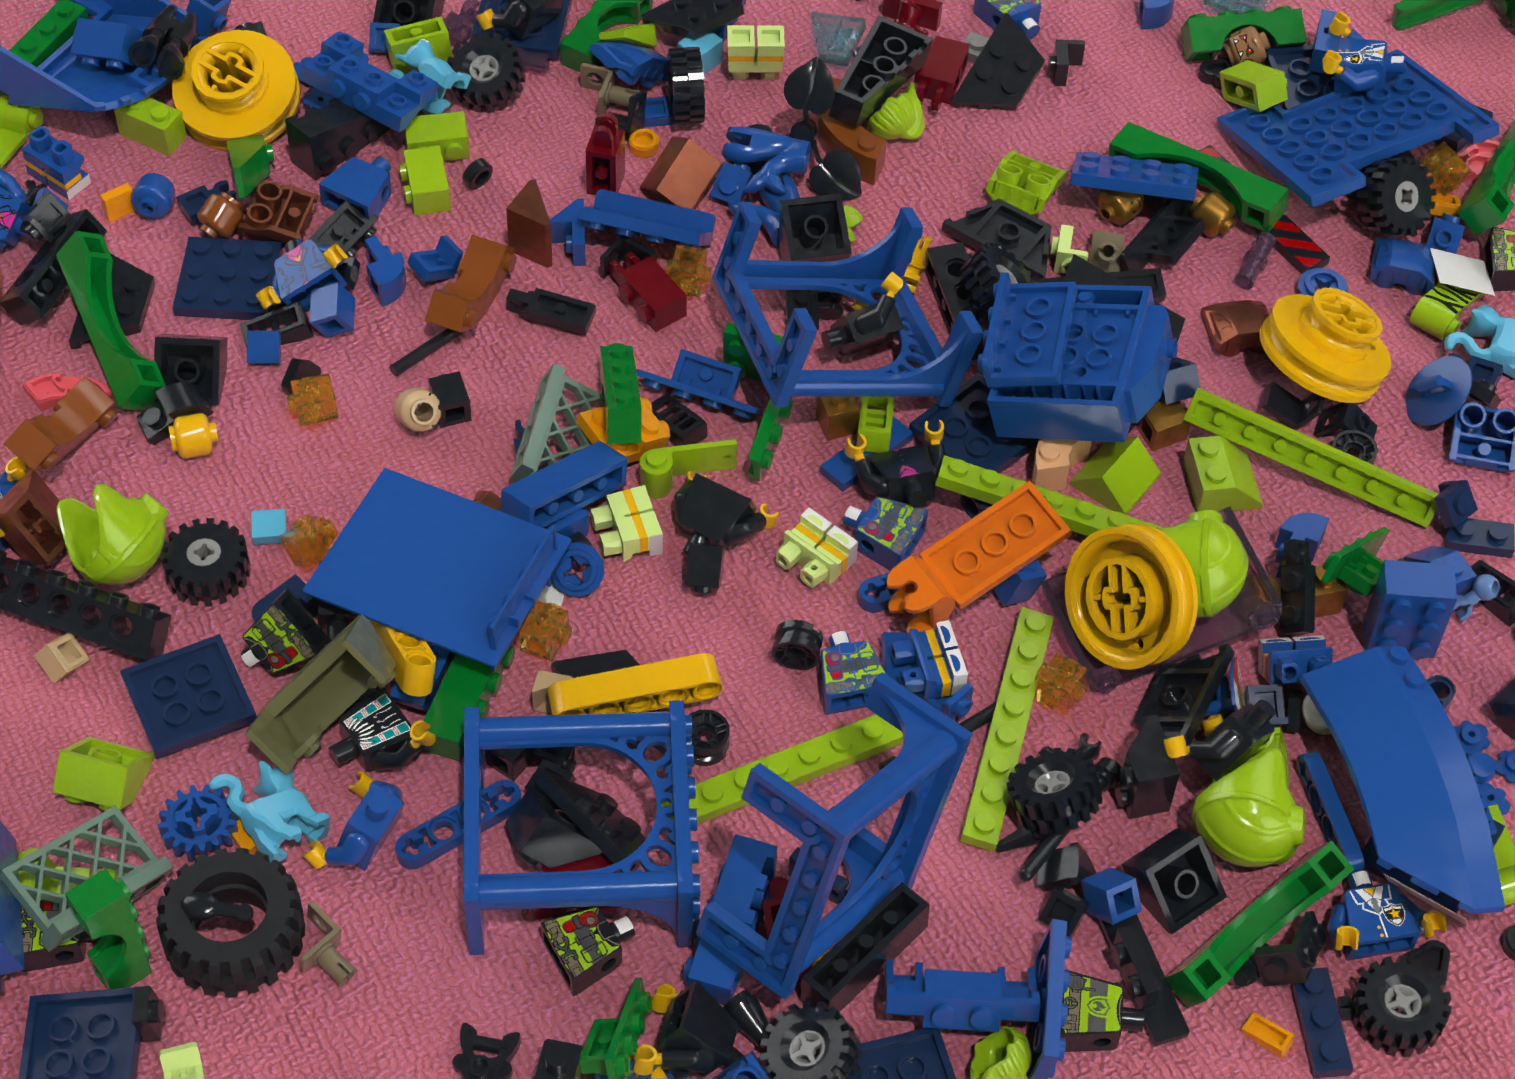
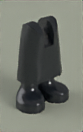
M172 4L165 7L144 29L142 37L134 40L128 49L130 61L141 68L149 67L159 52L157 70L162 77L168 80H176L184 72V57L188 54L197 27V16L191 12L187 13L183 22L175 19L178 7Z

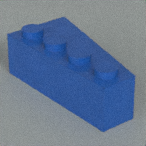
M735 834L726 863L723 865L719 875L716 893L711 896L709 903L714 900L757 932L764 915L762 901L769 900L768 884L770 880H773V877H776L778 846ZM697 935L695 940L697 950L694 958L689 957L686 962L683 979L687 980V988L694 982H699L710 995L717 999L720 1005L725 1006L734 997L744 969Z

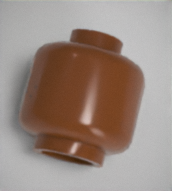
M222 192L221 195L211 194L197 212V219L202 224L199 229L209 238H216L217 236L224 239L230 238L240 222L242 223V219H244L241 211L243 206L225 192Z

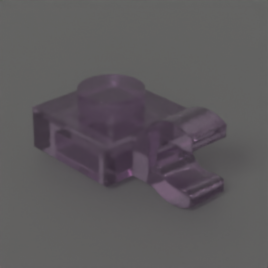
M466 0L459 15L451 11L443 20L449 32L452 46L460 49L462 47L460 42L463 39L468 41L471 37L478 13L475 9L480 5L479 1Z

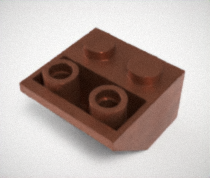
M30 469L0 499V528L5 533L4 538L22 559L33 561L37 565L49 564L66 545L56 511L60 500L34 469Z

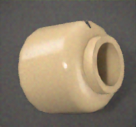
M412 387L406 389L398 396L395 402L394 411L398 421L413 431L424 432L430 430L438 423L441 417V411L438 409L439 399L435 394L423 388Z

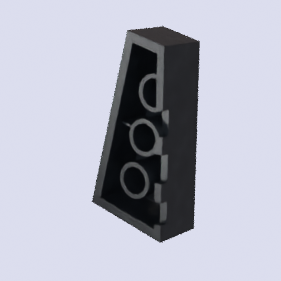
M335 98L329 100L328 106L317 109L314 106L305 110V115L300 118H296L293 115L285 119L291 162L315 181L326 173H330L336 166L353 157L358 151L371 142L376 141L381 135L391 129Z

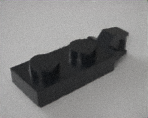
M510 288L506 297V310L517 313L525 319L585 336L596 314V305L539 288H536L535 291H528V293Z
M1298 539L1285 540L1282 555L1284 559L1281 564L1280 635L1310 634L1315 630L1316 566L1311 565L1309 542Z

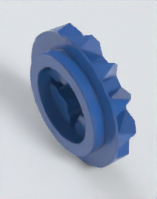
M1328 268L1309 269L1300 276L1297 292L1303 295L1313 296L1317 287L1320 289L1325 287L1336 288L1348 293V284L1344 277Z
M582 542L571 543L558 563L551 577L552 581L560 591L567 595L576 597L588 595L597 589L605 573L603 558L592 546ZM572 556L579 564L590 563L582 572L583 581L576 573L565 575V572L573 566Z

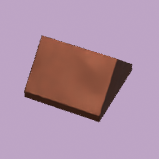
M672 136L640 188L667 204L695 210L723 164L690 138Z
M536 179L528 181L506 208L508 245L515 248V254L547 268L553 266L551 223Z

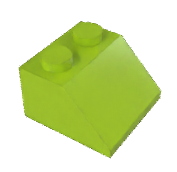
M1221 435L1188 439L1183 466L1196 511L1214 510L1220 513L1262 508L1263 503L1247 452Z
M87 737L60 750L53 793L65 795V800L74 803H85L88 801L99 804L98 808L104 811L115 805L121 810L135 801L154 761V753Z

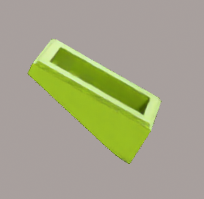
M652 23L622 27L600 32L601 34H599V40L605 42H623L645 48L657 46L655 25H652Z
M862 397L857 438L859 434L865 436L867 440L865 452L882 453L889 451L894 397Z

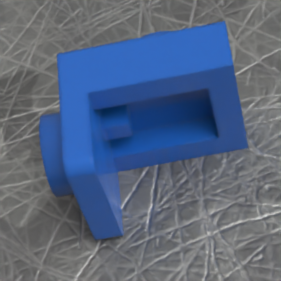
M723 162V166L710 192V197L725 204L742 202L746 194L743 189L754 176L750 172L751 168L743 163L734 162L731 165Z
M1443 213L1441 218L1435 216L1426 246L1456 254L1465 228L1464 224L1459 223L1461 218Z
M447 235L440 236L435 250L412 252L407 263L424 282L454 278L463 252Z
M967 683L954 695L924 700L921 691L917 693V696L954 720L956 717H964L970 711L973 705L972 695L974 687Z

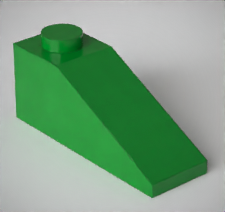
M263 134L226 141L231 170L239 198H245L271 173L269 162H275L271 143L265 144Z

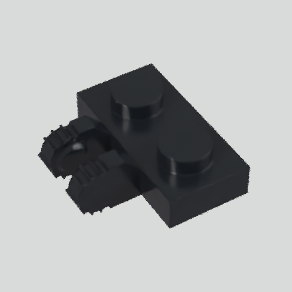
M785 290L787 325L794 308H806L817 330H819V317L823 320H837L843 314V308L840 304V301L843 299L842 294L821 290Z

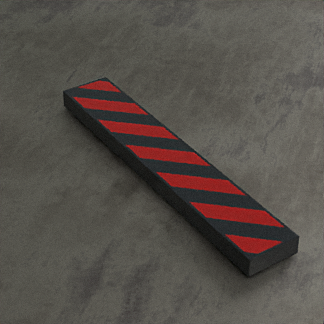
M1211 145L1199 150L1202 153L1229 163ZM1285 214L1282 215L1269 233L1253 227L1301 274L1309 269L1323 268L1329 264L1330 256Z

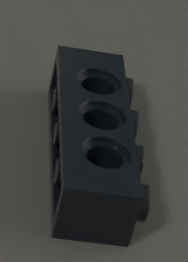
M87 209L71 214L72 217L52 235L55 240L51 244L45 242L0 300V305L20 325L42 319L68 285L56 254L74 232L81 231L101 234L103 237L107 233V230Z
M963 242L927 248L925 271L949 334L960 311H972L982 331L984 332V330L989 329L988 310L984 311L980 307L981 303L978 300L974 301L971 297L973 295L972 292L967 291L964 286L967 282L961 278L962 272L960 268L972 256L971 253L967 254ZM983 336L972 360L978 359L979 354L983 353Z

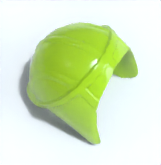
M98 484L95 486L93 493L96 509L74 498H66L58 502L56 510L70 561L87 581L102 584L127 583L143 576L157 561L165 541V521L169 512L150 494L145 492L140 498H127L105 484Z
M1214 510L1197 511L1189 515V520L1180 524L1157 528L1168 535L1180 547L1189 561L1197 585V617H1214L1228 607L1238 596L1245 583L1249 560L1241 540L1235 531L1224 523L1221 513Z
M1268 747L1259 752L1234 771L1213 783L1201 792L1195 800L1192 811V823L1195 831L1202 835L1206 846L1215 855L1228 863L1251 868L1283 864L1292 858L1297 847L1303 844L1306 825L1305 809L1296 805L1286 782L1285 759L1282 752L1276 747Z

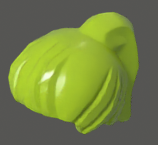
M910 82L906 91L898 94V97L887 98L881 109L869 118L867 124L872 134L887 140L897 138L915 140L923 134L925 127L924 115L913 82Z
M1008 1026L999 1028V1032L993 1031L990 1035L985 1036L983 1040L975 1044L974 1057L970 1066V1079H1028L1027 1072L1031 1065L1032 1055L1027 1037L1022 1032L1016 1030L1015 1027Z

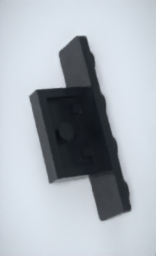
M1169 198L1120 254L1124 271L1141 270L1148 262L1175 265L1206 229L1202 218L1188 217L1191 214L1189 209L1194 201Z
M1137 914L1114 925L1099 919L1111 947L1113 960L1120 967L1125 978L1127 991L1130 997L1134 998L1138 1009H1144V1023L1154 1045L1158 1046L1188 1037L1190 1030L1169 984L1164 979L1166 977Z

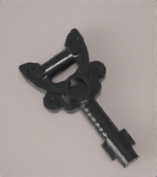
M463 1023L460 1031L462 1053L457 1054L452 1062L455 1072L461 1073L462 1079H510L513 1074L510 1062L519 1050L521 1042L520 1033H509L503 1036L502 1039L477 1035V1031L473 1026ZM474 1050L498 1054V1056L488 1058L485 1055L474 1054Z

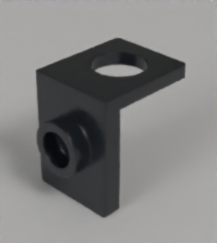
M641 91L629 98L628 116L612 113L618 119V129L625 130V134L632 133L644 126L646 91ZM639 102V110L637 115L635 116V108L637 103ZM599 117L595 118V125H598Z
M621 235L600 256V277L605 279L610 274L608 261L614 252L615 255L612 261L617 260L619 264L625 260L624 255L633 252L641 261L651 256L657 262V253L647 248L643 243Z
M1271 382L1267 386L1263 408L1297 430L1322 413L1325 397L1313 393L1301 401L1276 383ZM1316 401L1314 408L1307 414L1311 404Z
M1342 402L1322 410L1314 435L1320 437L1342 428L1344 431L1358 430L1364 432L1374 440L1378 426L1355 403ZM1337 413L1334 421L1325 426L1327 419Z

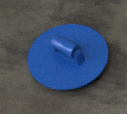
M1445 356L1435 359L1424 366L1411 381L1405 397L1407 414L1411 420L1420 425L1431 426L1453 416L1462 407L1471 390L1472 372L1469 365L1459 357Z

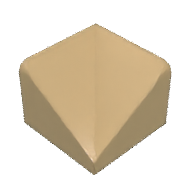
M67 633L46 644L34 655L53 683L60 681L90 661L71 633Z
M538 670L532 689L533 711L552 714L547 695L548 688L555 682L573 677Z

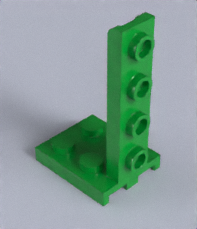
M1402 0L1394 4L1392 26L1396 30L1401 31L1485 0ZM1495 0L1501 13L1506 14L1515 29V0Z
M727 323L723 332V362L744 369L741 377L763 382L735 324ZM773 334L778 345H780L783 336ZM770 398L749 453L751 465L748 470V476L750 479L760 481L764 469H770L774 451H771L773 444L778 445L780 443L783 433L781 422L783 418H789L793 404L792 400L789 401L787 407H775Z

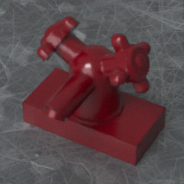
M883 0L882 16L884 18L894 19L893 22L927 36L929 32L926 29L921 31L920 27L933 31L938 30L941 23L943 2L936 0Z

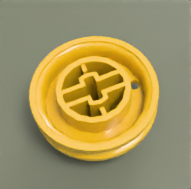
M249 30L225 31L200 41L188 51V54L184 57L185 70L181 77L173 80L172 83L173 101L176 109L182 111V119L187 131L202 144L222 151H228L227 140L263 134L265 144L273 141L286 130L285 119L296 115L301 99L300 82L293 62L286 50L272 38Z
M1325 287L1316 290L1313 296L1291 294L1281 297L1276 301L1270 315L1260 327V342L1270 360L1294 382L1330 400L1344 403L1365 402L1374 396L1380 386V382L1387 377L1391 370L1390 354L1379 337L1383 330L1380 318L1365 302L1350 293L1336 288Z
M1138 523L1104 528L1084 539L1070 560L1065 578L1067 613L1078 639L1095 658L1114 668L1124 670L1138 669L1159 664L1172 658L1187 643L1197 618V585L1185 554L1164 532L1152 526ZM1139 638H1141L1143 641L1142 648L1138 644Z

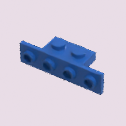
M681 349L672 379L636 369L637 376L644 378L642 384L660 390L662 384L674 387L672 394L691 400L692 394L704 397L702 404L721 409L722 404L734 407L733 414L751 419L752 414L762 416L764 409L734 400L744 369Z

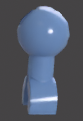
M1483 574L1473 582V589L1465 596L1457 595V601L1453 610L1463 605L1456 612L1461 621H1465L1471 616L1472 606L1480 600L1490 601L1499 594L1500 584L1497 578L1490 574Z

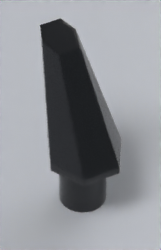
M1026 825L998 841L997 848L999 852L1039 844V840L1045 839L1049 834H1041L1039 828L1035 832H1031Z
M1265 943V944L1262 945L1261 947L1270 946V945L1267 944V943ZM1253 955L1234 975V983L1239 987L1248 986L1256 982L1260 973Z

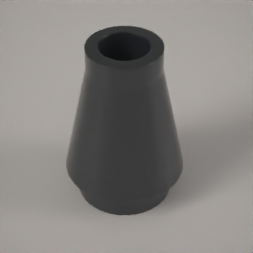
M743 990L725 1004L723 1008L737 1022L738 1029L750 1038L758 1048H761V1039H769L770 1037L765 1031L769 1021L757 996L751 995L748 990Z

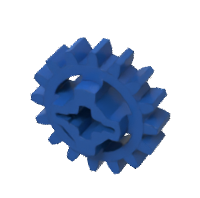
M208 784L203 787L202 791H197L195 785H190V793L186 795L180 790L176 791L178 797L176 801L170 799L165 801L168 811H159L161 823L158 824V828L165 847H172L174 855L177 857L185 851L188 860L191 861L196 853L205 854L208 857V851L213 850L215 852V850L221 849L220 845L222 843L231 845L233 843L231 833L238 832L237 820L239 818L228 806V797L225 798L221 788L212 793ZM198 817L201 818V821H199V822H200V827H199V828H197Z

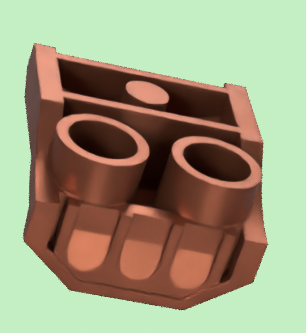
M273 181L261 182L256 187L254 199H251L250 206L246 210L245 219H242V223L240 222L237 235L245 234L268 241L288 243L293 239L301 240L312 217L319 195L292 185L281 186Z
M1242 300L1223 302L1201 309V316L1208 337L1214 342L1218 353L1223 356L1232 357L1237 355L1240 349L1248 348L1255 353H1265L1260 342L1259 331L1269 313L1262 301Z

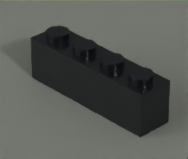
M901 882L801 978V1000H811L815 1006H817L818 1001L825 1002L830 1008L833 1006L840 1012L885 969L886 960H894L928 927L930 904Z

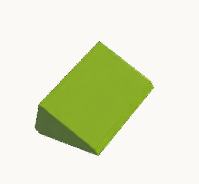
M1139 437L1126 438L1125 443L1105 442L1072 478L1070 486L1110 510L1127 515L1160 478L1161 472Z

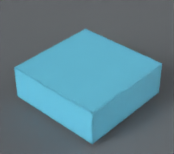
M285 509L251 511L253 545L287 543V515Z

